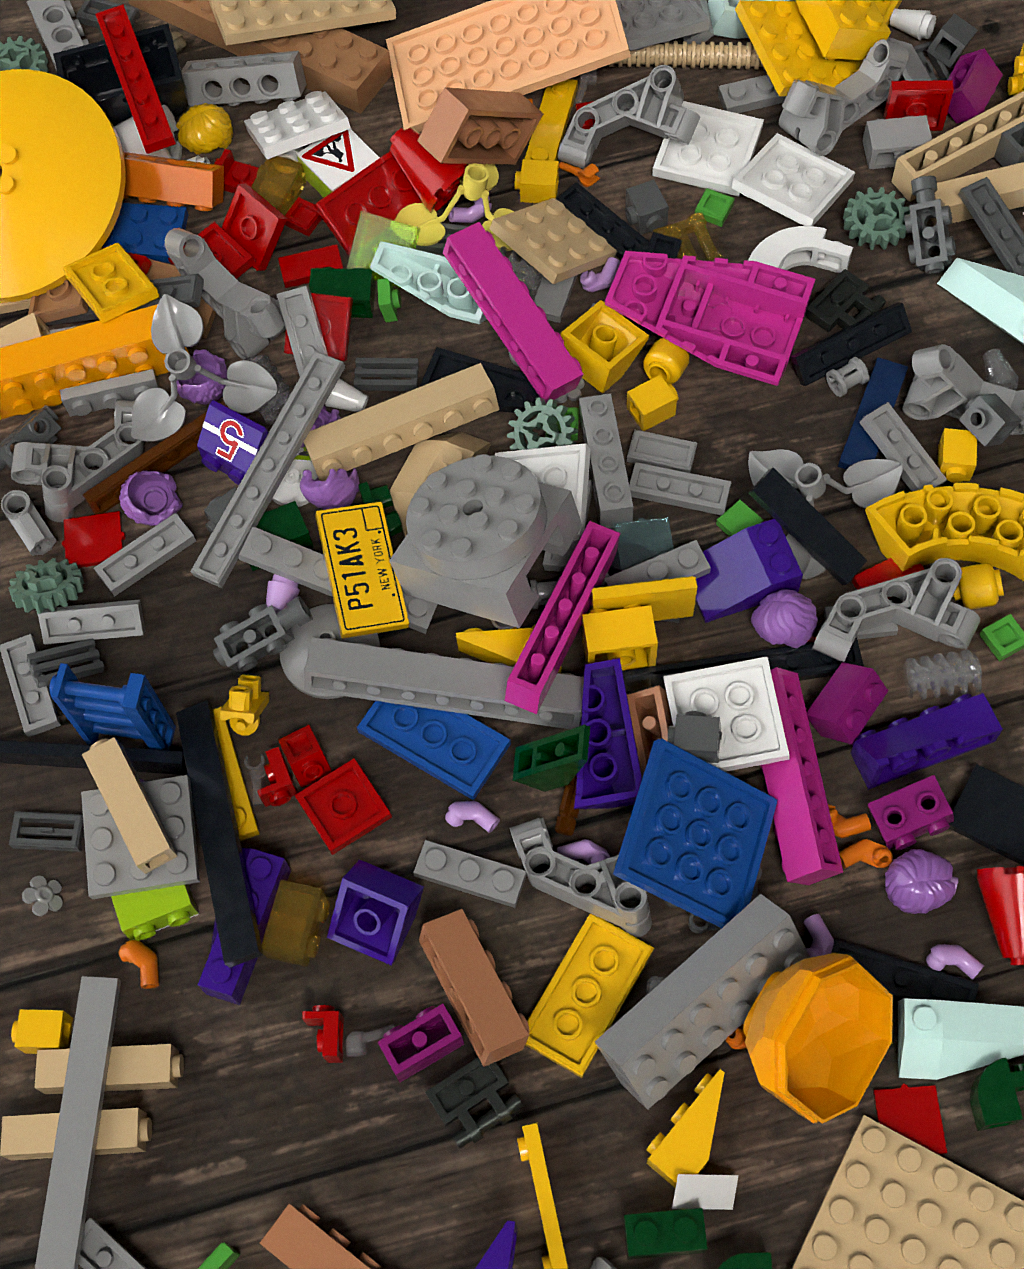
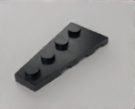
M436 347L420 384V387L481 363L495 389L499 406L497 412L515 413L516 409L525 411L524 402L529 401L536 406V398H539V395L523 372Z

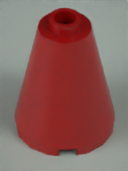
M411 127L406 130L400 128L390 139L392 143L390 151L425 208L430 213H433L434 209L438 211L457 192L460 180L463 181L465 168L469 164L440 163L417 141L421 135L419 132Z
M1024 866L977 869L978 884L1002 958H1010V965H1024Z

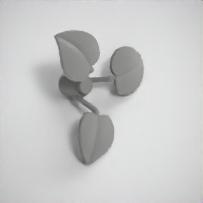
M164 294L153 315L151 337L155 347L161 353L166 354L164 360L165 367L172 373L169 376L171 395L169 396L161 388H150L143 391L137 397L132 409L131 437L145 442L161 441L182 428L186 419V409L175 401L178 396V379L189 380L196 373H200L222 385H226L223 390V400L231 410L240 414L253 413L265 406L277 395V384L266 369L251 361L243 360L232 363L227 370V379H223L197 365L195 359L185 350V347H193L200 341L204 331L203 320L199 313L191 306L176 300L168 294Z
M790 450L750 451L748 460L749 473L754 486L769 469L774 467L795 489H799L800 494L813 507L814 499L819 498L825 492L826 484H829L844 494L852 493L855 504L866 508L885 497L895 494L904 470L902 463L893 460H863L853 464L845 471L843 478L847 487H844L831 479L829 474L822 475L821 469L816 464H804L802 458ZM790 534L786 536L803 573L802 579H810L826 571Z

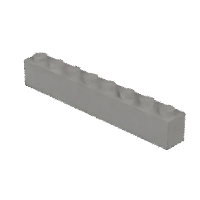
M312 637L304 671L306 691L564 729L579 727L582 716L584 677L575 676L571 673H557L538 713L534 714L504 701L507 680L514 668L512 666H507L503 663L478 662L469 658L444 657L435 653L410 652L401 648L376 647L367 643L342 642L333 638L322 639Z

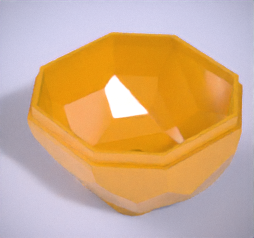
M831 953L806 958L789 966L782 972H774L764 984L748 1012L743 1026L744 1035L746 1036L745 1044L760 1086L813 1124L816 1122L823 1124L858 1106L892 1043L893 995L848 954Z

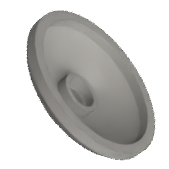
M325 604L309 609L313 620L301 627L297 624L290 628L295 639L287 643L286 649L280 652L281 666L291 684L306 695L320 699L344 697L305 690L304 671L312 637L322 639L333 638L342 642L367 643L371 646L380 647L379 637L377 633L342 639L335 605Z

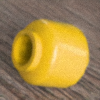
M660 338L654 342L643 360V368L650 380L661 375L667 384H674L680 379L689 364V353L667 339Z
M989 563L961 567L962 575L954 593L955 601L962 600L964 607L974 610L995 606L999 601V596H1004L999 569L994 570L993 566Z

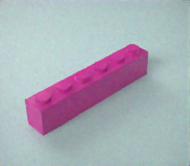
M477 222L448 236L443 250L444 256L539 397L543 398L547 404L549 399L555 400L576 389L583 376L580 363L576 358L571 357L564 346L561 335L558 332H554L548 323L544 310L535 304L526 284L520 281L513 272L511 262L498 250L492 234L489 231H485L481 223Z
M588 522L507 680L504 701L534 714L538 713L582 624V614H587L591 606L592 589L601 586L616 556L621 533L594 522Z
M776 667L771 670V675L788 746L789 760L760 765L765 777L768 795L778 800L773 816L775 823L774 831L779 842L783 860L782 869L786 875L787 882L811 885L843 873V868L798 673Z

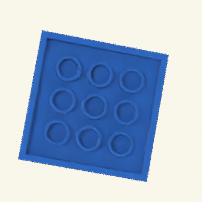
M658 739L654 741L613 875L723 928L750 904L778 800L666 740Z

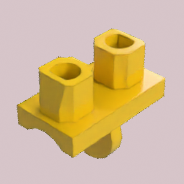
M241 675L238 678V685L231 687L229 699L220 710V720L226 721L229 719L231 728L239 735H251L257 730L260 724L259 716L269 703V692H261L260 676Z

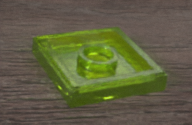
M361 211L347 269L357 267L371 269L370 266L380 241L416 249L421 228ZM373 271L374 280L384 279L383 276Z

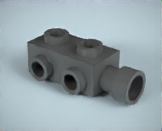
M923 176L911 181L912 195L916 196L917 204L909 206L910 214L905 215L904 219L907 233H913L914 244L908 246L911 263H916L917 267L921 271H925L926 274H934L944 271L945 266H950L953 263L952 255H956V244L954 237L949 236L948 225L952 224L950 206H945L941 199L935 198V192L938 190L936 177ZM936 218L935 226L927 227L928 220ZM935 248H940V255L931 257V251Z
M47 405L37 409L6 438L0 441V472L4 468L8 471L12 469L13 452L11 453L10 451L11 444L13 446L21 442L53 444L58 439L55 434L62 429L56 423L59 418ZM35 423L37 424V430H36V431L34 430V424H35Z
M300 596L289 601L287 607L282 610L273 605L269 607L266 604L256 606L249 611L250 618L241 623L232 621L220 628L221 634L214 638L218 646L213 649L214 656L222 667L227 665L228 668L236 672L248 671L258 664L257 660L262 657L275 655L286 649V644L295 639L290 628L297 624L301 627L313 620L311 612ZM276 628L277 632L269 636L270 630ZM248 644L249 648L241 652L242 646Z

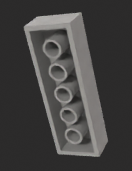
M760 894L595 1041V1044L621 1085L647 1110L658 1100L662 1099L682 1078L691 1073L705 1057L718 1048L739 1026L744 1024L748 1012L770 975L777 971L782 972L789 966L803 959L810 958L790 915Z

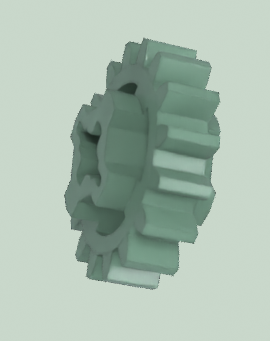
M19 36L17 41L7 37V43L3 44L0 42V71L11 69L49 71L47 67L49 62L45 51H43L41 44H35L32 38L24 42L22 36Z
M869 187L866 195L858 191L856 192L855 199L850 198L848 200L847 208H845L843 220H845L843 228L844 230H850V239L859 238V246H862L865 242L869 243L871 250L875 248L876 244H880L881 248L885 250L888 242L896 246L898 245L899 238L904 239L907 233L904 218L905 215L910 214L909 207H904L906 199L904 197L895 199V191L890 192L889 195L885 194L884 187H881L878 193H874L873 189Z
M536 398V406L532 402H524L526 410L516 409L514 412L519 418L517 421L511 420L508 423L514 427V432L507 434L508 438L515 439V443L510 446L512 451L552 447L555 444L557 446L577 444L574 440L570 439L571 435L578 433V429L570 427L575 417L571 415L565 416L568 408L564 405L557 407V401L549 399L546 404L543 398ZM538 414L536 419L528 422L532 416ZM557 420L561 426V433L556 425ZM533 429H542L547 434L552 435V438L541 437L538 433L533 432ZM524 434L528 440V445L525 443Z
M52 558L47 563H44L43 560H38V565L36 566L25 565L26 570L16 571L17 578L10 579L11 586L8 587L16 608L23 607L27 613L36 609L37 614H41L44 609L49 608L51 612H54L56 606L67 607L68 600H77V593L84 591L82 585L84 581L81 570L78 569L76 563L69 565L68 559L58 563L56 558Z

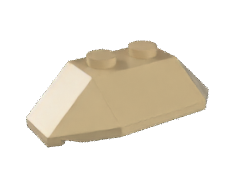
M464 432L434 436L414 445L389 490L395 511H397L401 520L405 537L408 534L406 527L408 506L414 494L426 481L427 477L454 462L476 457L480 454H487L491 446L489 442Z

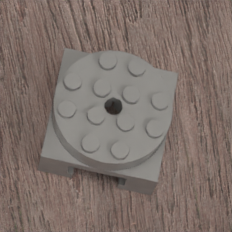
M480 454L476 457L454 462L427 477L426 481L414 494L408 506L406 515L408 534L389 561L405 595L520 628L539 597L536 588L529 586L526 575L542 550L564 556L582 528V523L571 490L537 482L535 476L528 468L512 459Z

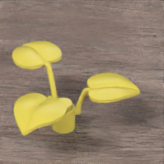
M473 163L465 168L463 181L460 180L457 192L441 216H437L435 209L433 213H430L423 203H413L407 205L398 213L391 226L394 232L405 241L419 246H430L440 242L445 236L446 231L441 222L446 220L461 195H464L470 201L482 198L485 217L488 219L482 224L483 228L492 234L498 250L512 251V248L489 229L493 219L514 211L500 208L492 215L488 197L489 190L498 183V170L495 164Z

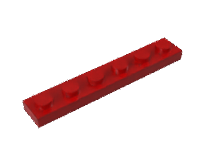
M124 4L96 13L95 15L146 153L149 154L175 145L176 142Z

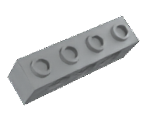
M69 0L27 1L55 68L53 53L89 44L87 39H81L85 35L79 20H72V17L76 15Z
M299 51L187 61L181 70L186 86L184 90L189 107L203 103L214 105L227 103L228 106H236L246 101L266 103L271 99L282 98L284 101H292L301 97L307 85ZM267 75L275 77L278 82L270 81ZM239 78L246 79L250 85L243 84ZM212 81L218 82L222 88L216 87Z
M611 393L579 398V420L583 441L591 449L589 473L593 484L599 525L606 528L632 525L633 502Z

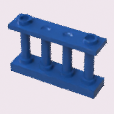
M60 663L57 675H54L50 682V695L87 745H93L97 742L99 734L144 740L149 749L170 750L176 726L145 675L130 673L128 684L119 688L80 682L68 664Z

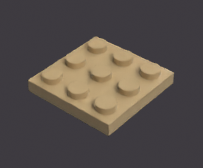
M554 198L492 220L489 229L552 284L606 263L609 257L614 258L617 252L616 249L607 243L605 238L596 234L582 219L577 218L565 208L563 203Z

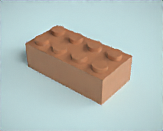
M445 87L438 96L436 105L429 119L424 123L423 131L417 141L440 163L516 165L543 113L519 92Z

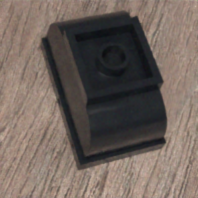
M167 23L134 33L161 105H166L175 118L187 106L184 90L186 86L173 36ZM105 40L53 53L58 76L72 82L91 96L108 116L113 126L133 117Z

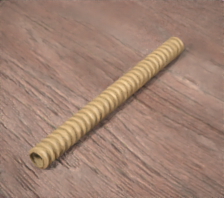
M674 41L673 44H669V42L664 44L658 43L640 50L630 51L631 57L609 64V67H613L614 64H618V67H622L623 64H627V67H631L632 64H636V67H641V64H643L646 68H649L650 65H654V67L672 65L673 68H677V65H681L682 68H686V65H691V68H695V65L700 66V69H704V66H709V69H713V66H718V69H722L723 66H727V69H731L732 66H736V69H740L741 66H745V69H750L751 66L755 70H758L759 67H763L765 70L751 42H747L746 45H742V42H738L737 45H733V42H728V45H724V42H719V45L710 42V45H707L705 41H701V44H696V41H692V44H687V41H683V44H678V41Z

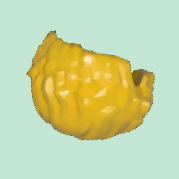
M203 103L191 106L176 124V127L179 129L178 142L196 155L209 153L218 147L226 149L232 142L233 127L231 119L222 107L214 104Z

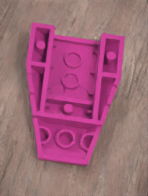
M625 251L605 299V305L716 368L778 386L784 376L798 337L816 279L757 261L744 260L743 264L728 263V259L715 258L714 261L696 260V256L684 255L682 259L668 258L667 254Z

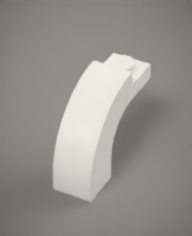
M797 226L780 230L765 238L754 249L748 261H757L784 270L801 265H810L840 274L844 269H848L853 247L838 241L825 239L827 230L825 228Z

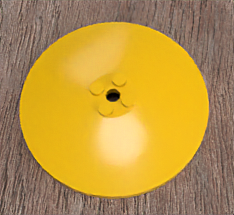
M30 69L0 71V169L3 170L0 176V303L30 299L33 296L47 293L49 289L53 290L62 285L65 280L68 281L62 267L99 251L108 239L121 210L126 184V168L121 142L113 124L101 107L83 89L57 75Z

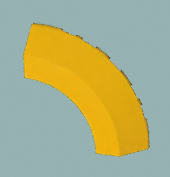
M954 483L953 486L934 488L932 484L924 485L923 489L904 493V491L898 492L877 501L865 509L880 551L887 559L892 558L902 571L919 563L923 566L934 563L940 558L989 563L993 567L1002 569L1024 581L1023 493L1006 488H1000V491L980 488L979 484Z

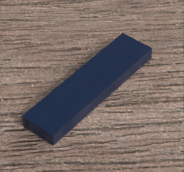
M877 358L838 467L847 470L857 462L876 459L879 448L859 422L866 415L887 402L894 409L908 366Z

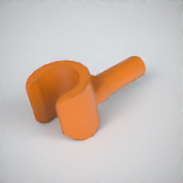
M560 162L559 169L577 176L584 187H589L600 180V177L595 175L599 172V169L593 163L584 169L565 162Z

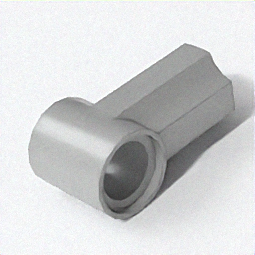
M13 490L4 495L1 500V508L32 556L43 555L52 550L53 545L57 541L29 495L21 490ZM25 507L23 511L15 513L18 508Z

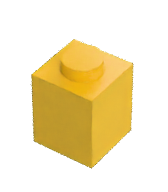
M523 159L521 171H516L515 189L520 190V202L541 203L557 198L559 161Z
M658 375L627 391V410L641 430L646 431L676 415V406L679 399L677 391L672 384H667L662 376Z
M944 428L938 444L937 467L950 482H970L977 463V438L968 430Z
M19 1009L18 1020L14 1021L11 1032L12 1041L15 1043L14 1047L25 1054H37V1050L69 1049L73 1017L63 1010Z

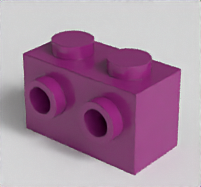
M985 48L960 56L948 80H953L954 86L948 113L956 124L968 121L985 111L986 105L995 93L996 87L1003 76Z
M842 662L807 711L808 720L820 736L853 744L888 693V689L874 669Z
M935 775L868 803L869 812L888 849L895 847L896 850H902L910 847L917 842L916 837L928 832L930 836L940 834L949 829V823L954 821L953 812Z
M444 1004L424 1009L416 1016V1020L404 1027L403 1025H398L390 1029L383 1035L384 1038L378 1041L399 1082L404 1081L465 1045L458 1028Z

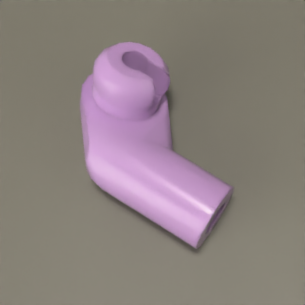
M480 198L474 201L475 205L469 208L453 207L448 215L449 221L453 223L476 222L485 216L483 199Z
M609 257L600 273L595 274L593 271L583 272L580 276V283L583 289L593 293L611 287L621 262L616 258Z
M455 801L448 807L449 811L445 815L447 823L453 827L461 826L464 820H473L488 833L492 832L500 822L497 816L476 801Z
M588 839L557 848L559 854L575 861L582 859L588 864L610 858L606 849Z
M819 914L808 917L804 921V925L813 939L810 948L806 949L810 958L831 954L834 939Z
M937 944L931 948V953L926 957L927 964L933 970L941 971L946 965H956L972 980L984 967L982 963L959 945Z

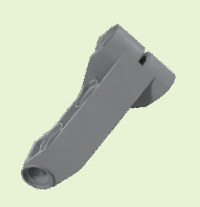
M882 39L877 41L870 48L859 70L835 87L808 80H794L782 104L784 109L779 118L780 128L817 155L825 156L829 154L835 147L844 129L887 100L891 81L899 80L909 57L908 49L905 45Z
M659 65L652 70L648 77L578 109L560 144L558 159L584 169L591 160L595 149L597 150L601 138L629 125L665 139L670 138L689 145L701 117L696 112L681 107L684 101V92L675 71L668 65ZM625 102H635L629 111H621V107ZM595 119L593 127L582 129L585 121Z
M173 228L167 233L165 237L167 254L181 276L199 274L204 279L201 298L223 319L225 338L242 360L251 361L269 345V340L273 341L286 330L278 300L239 282L215 258L204 238L182 228Z
M945 344L919 349L914 352L912 367L915 375L903 405V412L908 417L915 420H929L945 414L960 419L966 411V404L973 397L996 393L1022 420L1010 435L1024 434V390L1015 391L983 381L959 354Z
M116 400L114 412L115 428L89 447L21 442L14 446L11 478L20 484L42 485L45 514L50 520L64 522V519H70L74 514L75 507L85 500L82 494L144 453L145 441H139L131 437L132 409L135 401ZM126 441H133V442H135V443H133V444H125L124 442H126ZM91 466L100 467L97 470L88 469Z
M940 558L929 569L840 596L827 621L823 623L812 649L840 662H845L858 632L891 622L935 642L939 641L950 647L967 649L980 623V617L973 610L951 602L960 582L962 570L953 559ZM888 597H897L902 603H892L888 600ZM850 610L857 616L849 618L843 615L842 611Z
M536 818L509 828L518 856L522 860L528 880L533 887L611 922L634 937H642L651 929L652 919L647 891L613 875L619 855L586 866L552 850L553 845L543 818ZM540 864L550 866L544 873L534 872V869ZM585 884L596 886L589 894L578 892Z

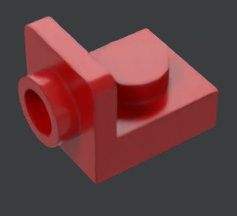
M224 149L221 157L217 158L214 162V165L224 166V191L235 194L238 184H248L252 189L256 190L263 177L261 168L234 161L232 151L229 149Z
M310 725L278 740L301 787L332 772Z
M279 747L265 752L269 764L264 765V769L271 785L257 791L266 807L270 805L274 807L281 806L289 802L291 797L298 793L286 760Z
M316 1005L312 1007V1011H303L302 1020L307 1026H323V1029H318L317 1051L322 1052V1057L328 1063H343L344 1017L339 1011H335L334 1006Z

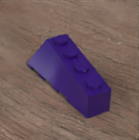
M620 658L585 664L581 726H590L588 761L580 769L576 777L574 809H610L634 805L642 776Z
M984 693L973 697L971 694H965L951 702L952 705L940 709L939 706H933L920 713V717L908 721L907 718H901L892 722L888 729L876 733L875 730H869L860 734L856 738L850 753L868 790L995 742L1003 729Z
M242 848L259 935L263 946L291 869L284 858L252 848ZM216 918L211 951L198 986L206 995L240 1005L258 957L231 968L226 966L223 960Z

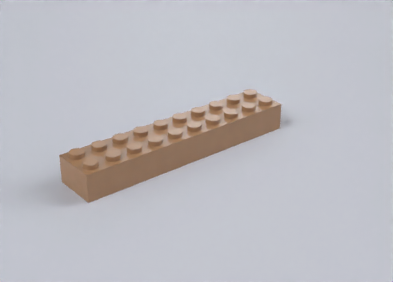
M128 0L130 5L237 56L299 51L307 84L305 88L313 92L325 91L334 102L360 114L392 75L388 49L342 28L226 46L208 0Z

